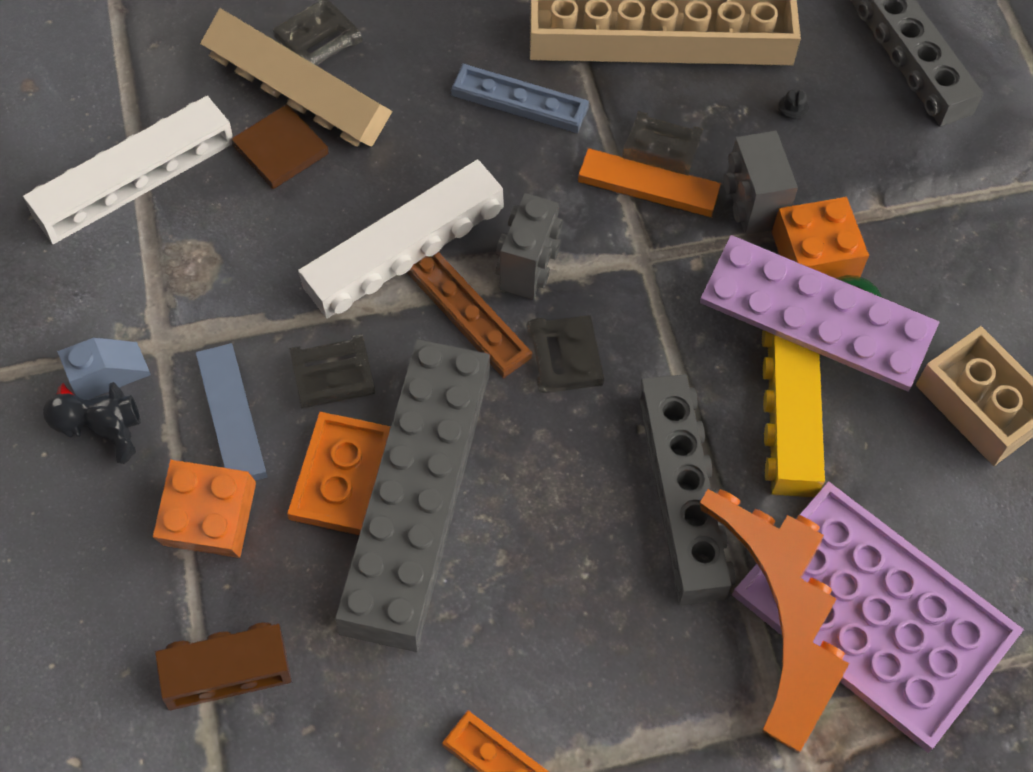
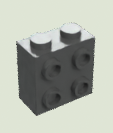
M524 193L520 205H513L508 219V226L511 227L507 235L501 234L496 249V255L500 257L495 273L500 275V290L534 300L538 287L545 288L550 273V268L547 265L550 259H556L561 245V239L558 237L561 232L563 219L558 218V202Z

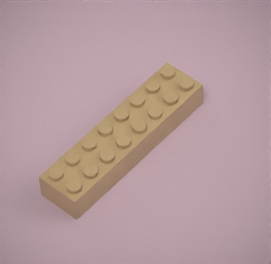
M530 0V60L794 65L801 39L797 0Z

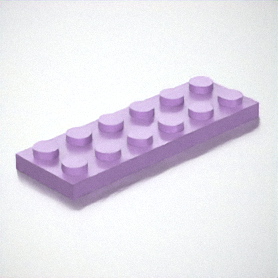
M732 235L700 299L701 304L908 392L939 325L937 320Z

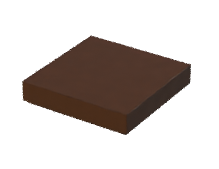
M287 104L231 138L233 147L272 189H275L329 154L328 146Z

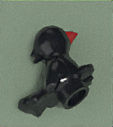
M62 383L58 387L57 394L47 400L43 408V415L50 428L64 433L68 437H72L73 434L80 437V429L87 426L97 435L112 441L115 445L117 463L125 464L136 453V449L130 440L131 432L129 427L141 423L139 410L132 395L125 397L116 383H109V395L91 400H83L77 397Z

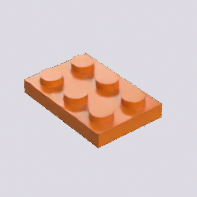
M319 412L287 513L289 520L360 535L391 426Z

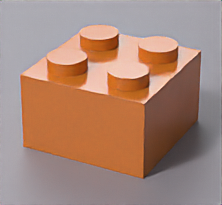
M847 197L778 209L772 234L780 256L833 278L845 275L861 277L869 254Z
M170 459L153 538L167 547L240 558L256 481L248 471Z

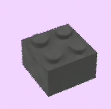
M777 130L736 137L733 151L728 155L729 168L728 172L723 176L724 188L727 194L732 195L734 218L737 223L741 222L745 235L771 231L778 209L792 206L798 186Z

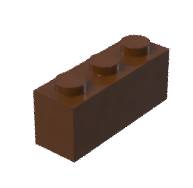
M267 622L257 623L247 629L248 631L235 634L217 632L209 635L207 640L194 643L177 641L168 644L166 649L155 651L162 699L169 711L292 683L280 625H272Z

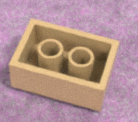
M982 326L927 363L916 386L993 466L1033 438V377Z

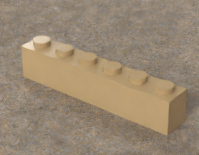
M219 8L200 43L212 50L209 54V57L224 66H227L230 61L237 66L234 71L235 73L253 82L255 77L263 82L260 87L261 89L277 98L281 93L289 98L287 105L305 114L307 109L316 114L313 119L315 122L329 130L336 126L343 131L340 137L357 147L360 142L372 147L392 113L388 108Z

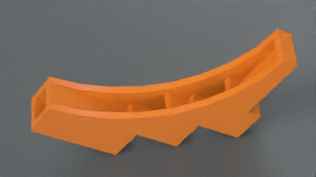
M707 489L700 501L701 510L725 526L750 552L764 574L777 605L783 637L782 674L776 701L762 732L795 752L800 753L850 664L843 660L845 653L825 641L820 646L813 643L836 602V598L830 595L832 589L823 582L810 577L808 582L801 579L821 545L824 535L818 532L820 527L816 523L801 515H798L796 519L787 515L779 529L774 526L775 519L757 509L750 513L738 506L740 500L722 489H719L718 493Z

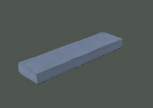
M462 64L451 88V96L575 133L579 132L589 107V100L466 64Z
M230 343L196 352L224 467L248 471L255 481L267 478L233 344Z

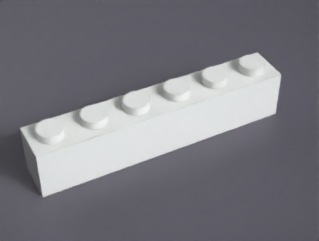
M207 95L196 102L188 104L185 108L169 117L160 119L147 129L129 136L125 141L98 153L95 157L79 166L68 169L64 174L46 184L37 186L23 197L34 220L50 242L55 244L232 145L231 138H233L230 122Z
M477 159L299 269L298 272L303 289L326 318L331 317L335 313L339 314L346 311L354 301L366 294L376 292L383 283L392 277L405 274L419 260L426 256L435 255L441 250L443 245L454 238L465 236L473 226L484 219L489 220L495 217L504 208L502 186Z

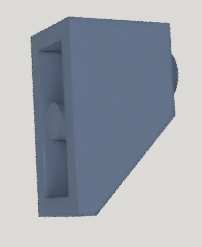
M91 338L57 351L75 395L83 400H89L109 392V383L114 382L118 387H122L151 375L137 342Z

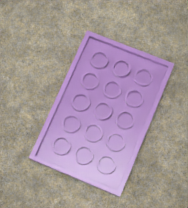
M828 482L800 514L816 523L820 527L818 532L824 535L821 545L801 579L808 582L810 577L823 582L832 589L830 595L836 598L834 606L813 643L820 646L825 641L845 653L843 660L850 664L840 682L929 753L1024 629ZM756 564L734 589L732 596L782 635L777 605L764 574Z

